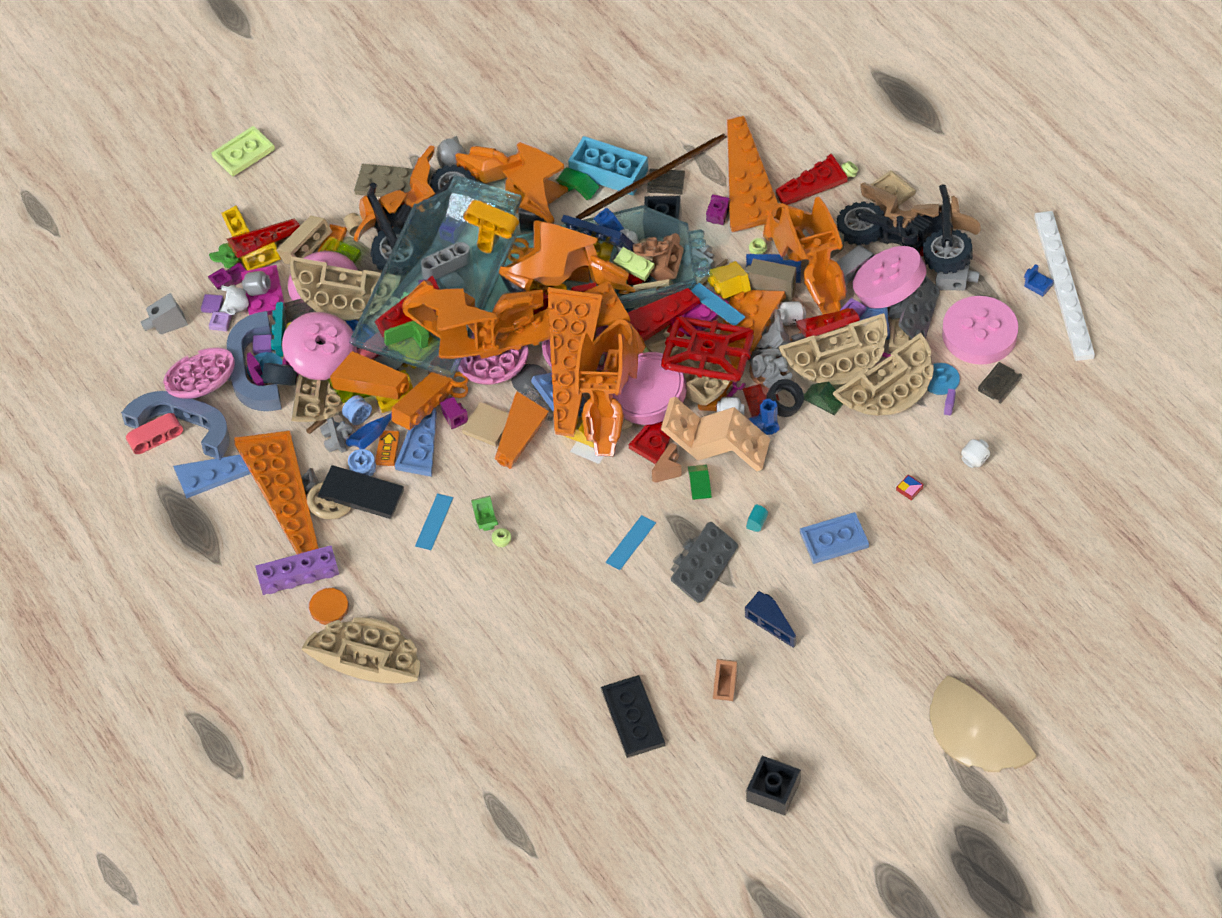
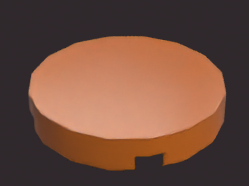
M335 588L319 590L309 601V611L312 618L323 625L336 620L341 621L345 614L348 613L349 603L346 595L341 590Z

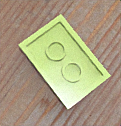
M252 126L211 154L233 177L274 151L275 148L260 131Z

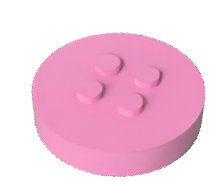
M898 246L889 248L876 254L862 265L854 277L853 289L861 303L866 307L885 308L906 299L921 285L926 275V265L918 251L912 247Z
M971 296L954 303L944 316L942 329L944 344L955 357L965 362L990 364L1000 361L1012 352L1017 342L1018 320L1010 307L995 298Z
M645 352L639 354L637 379H632L629 376L621 394L617 396L612 394L613 398L617 399L622 405L624 419L640 425L659 423L664 420L670 398L677 397L682 403L684 402L687 392L684 374L664 370L661 367L663 353Z

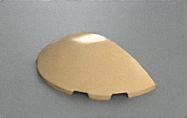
M290 257L291 279L301 299L314 311L333 314L343 321L358 320L379 311L392 297L399 280V276L368 270L357 271L330 266L325 262Z
M883 313L851 323L847 327L816 337H807L779 346L778 348L781 355L786 358L788 365L807 380L826 385H844L859 374H865L871 370L880 360L887 338L886 318Z
M921 333L893 351L890 357L865 374H859L833 392V395L847 407L868 415H892L912 407L926 393L933 376L934 364L932 365L931 349Z
M681 337L683 339H691V337ZM666 339L647 345L648 351L664 353ZM675 346L670 357L687 351V348ZM726 355L725 359L731 364L729 356ZM688 359L678 364L699 368L700 361ZM706 362L704 369L727 373L719 364ZM683 373L686 379V397L700 405H707L718 398L730 382L709 377L698 378L697 375Z
M298 374L291 421L316 422L331 418L342 411L345 403L352 398L353 392L334 389L331 379L314 380Z
M354 617L352 621L342 623L340 620L330 622L320 632H313L302 646V650L320 663L358 679L379 683H409L417 681L420 673V660H418L417 649L411 639L407 640L402 636L400 629L372 618Z
M947 675L941 681L933 694L929 717L934 729V737L950 757L967 767L983 768L985 772H1000L1002 769L1011 767L1017 769L1030 763L1037 757L1011 722L982 695L951 676Z

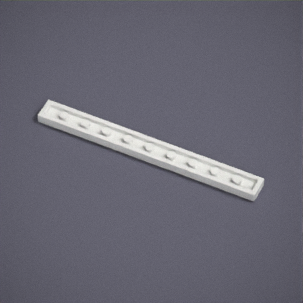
M1053 211L1035 213L1034 219L1052 280H1054L1053 285L1075 361L1094 359L1095 353Z

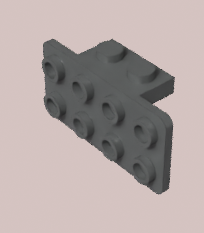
M925 275L921 285L910 296L899 303L891 305L888 316L892 320L900 318L899 327L911 339L920 333L926 339L940 293L939 288Z
M708 522L699 536L693 539L689 538L684 543V550L674 558V565L670 569L674 572L671 576V581L697 603L704 600L738 548L737 542L713 522Z

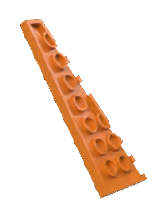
M744 116L727 120L731 232L765 224L770 210L778 204Z
M609 281L584 292L603 295L597 327L605 325L609 327L616 320L620 319L628 322L631 321ZM549 309L534 314V321L519 329L506 333L498 332L496 344L499 345V348L495 351L480 354L481 359L500 355L509 349L520 350L522 349L521 346L529 344L536 346L541 341L549 340Z
M548 287L554 431L556 435L574 437L583 397L582 392L577 394L575 391V368L578 347L583 333H588L592 342L595 339L603 295Z
M751 290L745 293L742 291L730 297L729 305L745 316L736 326L749 327L754 331V339L750 349L751 354L761 340L764 329L770 325V319L775 313V309L778 310L781 301L785 300V291ZM725 319L723 320L724 324H730ZM720 330V333H719V334L729 335V334H732L733 332H727V331H721V330ZM743 338L732 342L729 346L743 349L746 339ZM728 355L731 365L737 370L740 358ZM733 381L729 382L718 398L707 405L698 404V409L717 411L718 401L727 396L726 392L730 385L733 384Z
M290 431L235 437L234 444L296 554L319 549Z

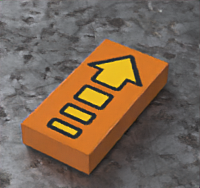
M384 430L380 435L375 460L376 465L395 466L400 438L399 431Z

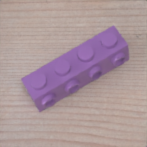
M332 545L255 566L263 595L274 594L280 590L292 589L302 584H311L317 580L329 579L339 575Z

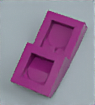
M238 263L228 270L224 268L219 269L209 275L208 279L217 290H221L223 285L229 287L242 283L241 272L246 270Z
M251 352L247 353V364L254 385L265 386L263 379L260 377L263 375L259 362Z

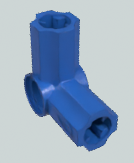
M770 398L763 400L762 404H760L758 416L747 418L766 435L774 434L780 428L777 420V403Z

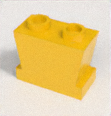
M736 261L730 262L729 265L709 269V285L723 299L742 291L744 293L751 291L748 274Z

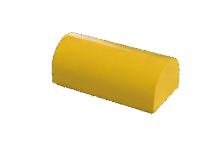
M237 205L221 213L232 237L250 232Z
M272 242L242 256L241 260L246 271L274 263L281 260V257L277 252L275 242Z

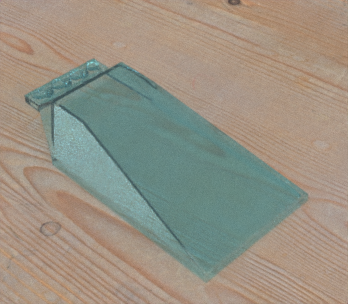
M454 175L448 190L418 204L414 203L349 343L355 347L453 379L462 358H439V337L429 331L428 347L422 349L413 337L386 346L375 321L425 280L422 277L421 261L425 257L458 242H465L469 245V264L437 278L435 281L440 290L464 288L465 293L475 298V307L484 310L500 276L498 273L500 266L505 265L515 243L516 230L509 239L499 237L492 252L484 253L477 247L479 227L468 223L463 215L472 200H479L515 216L522 200L521 195ZM466 325L468 338H472L473 332Z

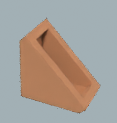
M717 659L713 699L734 700L738 676L737 661Z

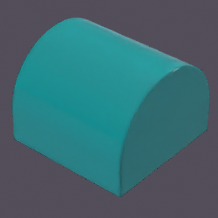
M758 504L754 505L748 517L746 529L759 532L769 514L768 511Z

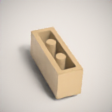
M310 215L277 249V252L284 264L290 265L291 256L304 258L310 255L332 233V230L325 218Z

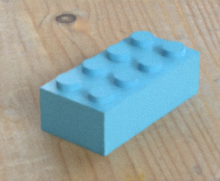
M583 136L569 158L568 165L573 170L587 174L596 184L620 191L646 176L648 172V157ZM637 189L629 193V195L634 196Z

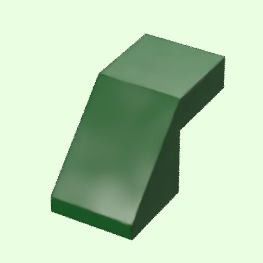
M568 167L564 168L556 178L560 185L568 188L567 192L575 188L586 200L591 199L599 189V186L587 174Z
M707 464L688 466L692 500L712 498Z

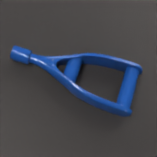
M392 412L359 428L346 439V445L349 447L355 446L361 450L368 447L384 432L392 419Z

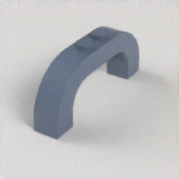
M267 311L243 318L230 331L227 338V350L232 353L235 366L228 381L232 382L237 398L245 406L258 411H276L282 409L277 384L257 386L250 383L247 379L244 356L245 349L253 342V336L271 335Z
M155 391L137 397L121 412L124 424L134 429L146 424L156 416L174 413L179 419L204 427L209 431L201 441L203 453L218 460L223 457L229 446L230 437L225 417L218 409L205 402L177 398L170 395L167 391Z

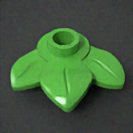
M228 243L220 245L218 252L209 253L212 261L221 262L225 268L233 267L238 264L240 259L237 258Z

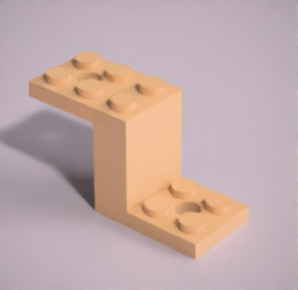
M673 397L669 400L661 427L662 431L698 461L728 451H734L754 470L759 471L763 469L770 438L735 407L700 418L677 397Z

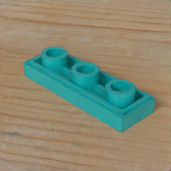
M277 302L276 310L272 311L275 324H272L274 339H271V349L275 350L277 356L283 357L282 340L285 333L286 311L284 303Z

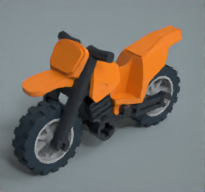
M432 145L417 160L411 174L409 183L411 190L409 192L397 190L377 199L375 195L377 184L371 183L367 196H362L360 199L359 211L363 221L355 232L354 241L358 242L368 229L375 228L378 236H375L373 239L370 255L373 264L377 265L376 268L382 270L385 274L390 273L397 276V274L404 275L405 272H410L416 266L419 257L420 247L418 246V241L422 242L428 238L431 221L442 211L448 210L452 212L455 209L462 212L463 209L468 208L472 200H475L477 193L476 179L469 170L466 171L461 166L459 168L456 165H451V167L447 165L443 166L442 169L439 168L436 174L432 175L429 186L427 183L430 171L429 161L435 152V147ZM459 191H463L466 193L464 195H461ZM401 254H408V256L403 258Z

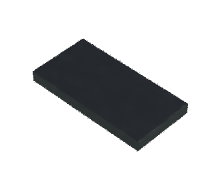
M331 465L318 493V498L392 519L403 494L404 486Z
M639 675L601 687V692L626 758L666 746Z

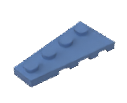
M436 408L433 409L431 414L424 417L418 425L408 430L395 463L396 470L432 477L437 417Z
M241 455L222 457L220 460L211 459L173 466L186 498L251 474Z

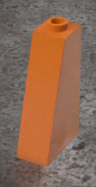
M353 351L349 353L330 375L332 386L336 390L399 400L409 389L407 374Z
M518 391L515 393L495 455V460L501 466L508 467L509 469L512 468L543 425L549 412Z

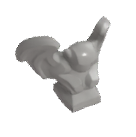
M775 309V322L770 326L768 333H766L767 329H764L762 338L757 344L759 348L767 349L770 346L772 349H779V346L792 343L789 340V335L783 328L780 310Z
M779 349L761 350V354L755 356L750 361L754 378L764 377L765 381L763 384L768 388L778 380H791L792 378L791 372L784 376L780 374V372L788 371V362L781 355Z

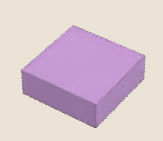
M213 311L209 329L227 332L232 316L228 313Z

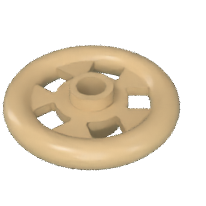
M323 482L311 488L307 495V505L314 515L331 520L343 517L350 511L351 507L316 497ZM321 503L324 508L319 509L316 505ZM336 507L338 508L337 511H334V512H331V511H330V509H334V508H336Z

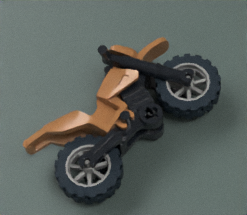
M863 182L860 184L862 196L875 202L877 206L871 202L866 203V201H861V203L854 202L853 205L845 206V209L839 212L840 215H837V229L844 234V242L847 241L848 244H856V246L861 244L868 245L872 241L873 243L876 241L885 244L895 243L900 246L912 247L919 254L920 247L922 246L925 264L931 270L934 269L935 272H943V274H948V272L956 273L957 270H963L966 265L970 264V260L973 259L972 241L966 233H961L960 230H965L975 235L981 232L980 223L975 218L960 213L957 197L951 196L950 204V196L945 184L939 186L942 205L920 204L914 205L909 211H903L899 209L897 196L882 188Z

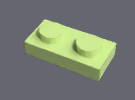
M624 247L613 261L615 265L644 281L655 267L653 262L636 255Z

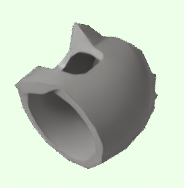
M457 136L445 139L438 145L436 157L441 168L447 165L448 167L456 165L455 155L457 153L466 154Z

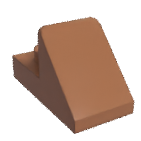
M670 442L652 469L653 482L669 480L682 475V467L676 463L679 458L676 444Z

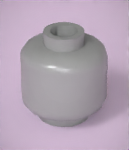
M263 271L249 272L242 281L243 289L250 296L266 294L271 286L269 276Z

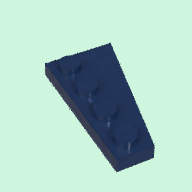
M563 215L561 222L568 229L598 238L600 241L619 248L624 247L633 252L634 243L622 232L567 215Z

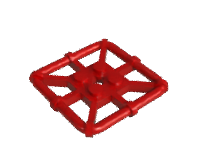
M679 316L673 323L669 337L666 338V347L661 359V367L664 370L697 375L698 378L709 377L738 382L751 356L750 349L754 339V331L749 327L719 323L718 320L707 321ZM693 326L710 328V332L696 330ZM682 327L691 336V339L678 338L679 328ZM721 330L733 333L729 335L716 334V331ZM743 338L746 339L743 349L729 346L732 342ZM675 346L687 348V351L670 357ZM726 355L740 358L737 370L725 359ZM688 359L700 361L699 368L679 365L677 363ZM706 362L719 364L727 373L704 369Z

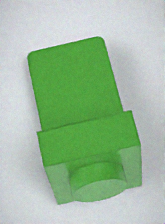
M415 321L407 322L384 331V343L386 346L413 337L421 349L428 347L429 331Z
M490 495L471 500L479 529H483V531L494 529V526L498 525V521L494 515Z

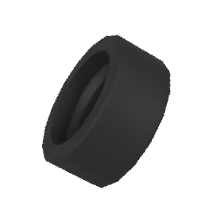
M781 379L770 387L766 394V399L770 398L772 401H776L778 416L789 417L801 408L804 402V393L796 382L789 379ZM783 389L790 392L794 397L795 404L792 407L780 404L775 396L777 390Z

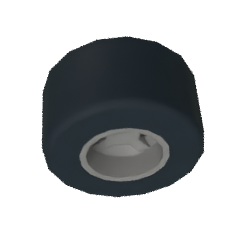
M264 363L263 382L290 386L296 384L297 372L292 366Z

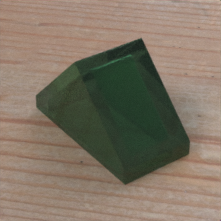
M829 381L812 384L804 394L805 401L834 416L843 405L833 395L836 389Z

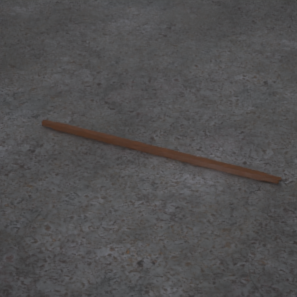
M723 133L589 207L584 212L578 214L576 218L581 220L718 144L727 138V135L725 136Z

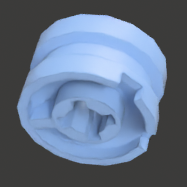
M356 395L345 403L342 414L353 425H359L370 416L372 406L365 402L363 397Z
M366 449L355 450L348 457V465L351 471L372 476L375 473V459L370 451Z

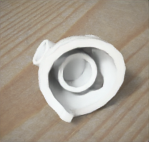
M223 285L221 287V290L227 293L220 312L234 315L249 306L248 298L245 295L246 291L243 288H237L235 285L229 287Z

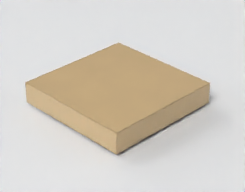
M892 170L870 184L897 196L898 206L916 194V190Z
M480 402L463 427L462 434L496 447L501 439L509 413Z

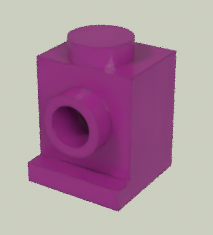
M711 195V201L706 211V222L724 225L729 212L728 197Z
M454 397L447 398L440 403L442 414L451 429L467 423V411L460 402L457 403Z

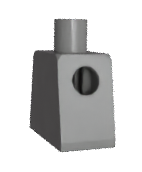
M970 264L966 265L963 270H957L956 273L948 272V274H943V272L937 273L936 286L939 290L965 291L967 281L978 283L980 272L970 271Z
M171 293L148 306L146 310L149 318L141 321L145 331L155 327L159 334H165L188 325L183 311Z

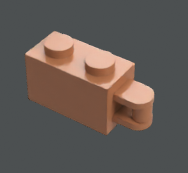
M677 233L664 237L663 241H669L670 249L667 252L653 256L651 262L654 263L655 267L649 275L657 281L672 280L677 276L684 248L679 244L680 237Z

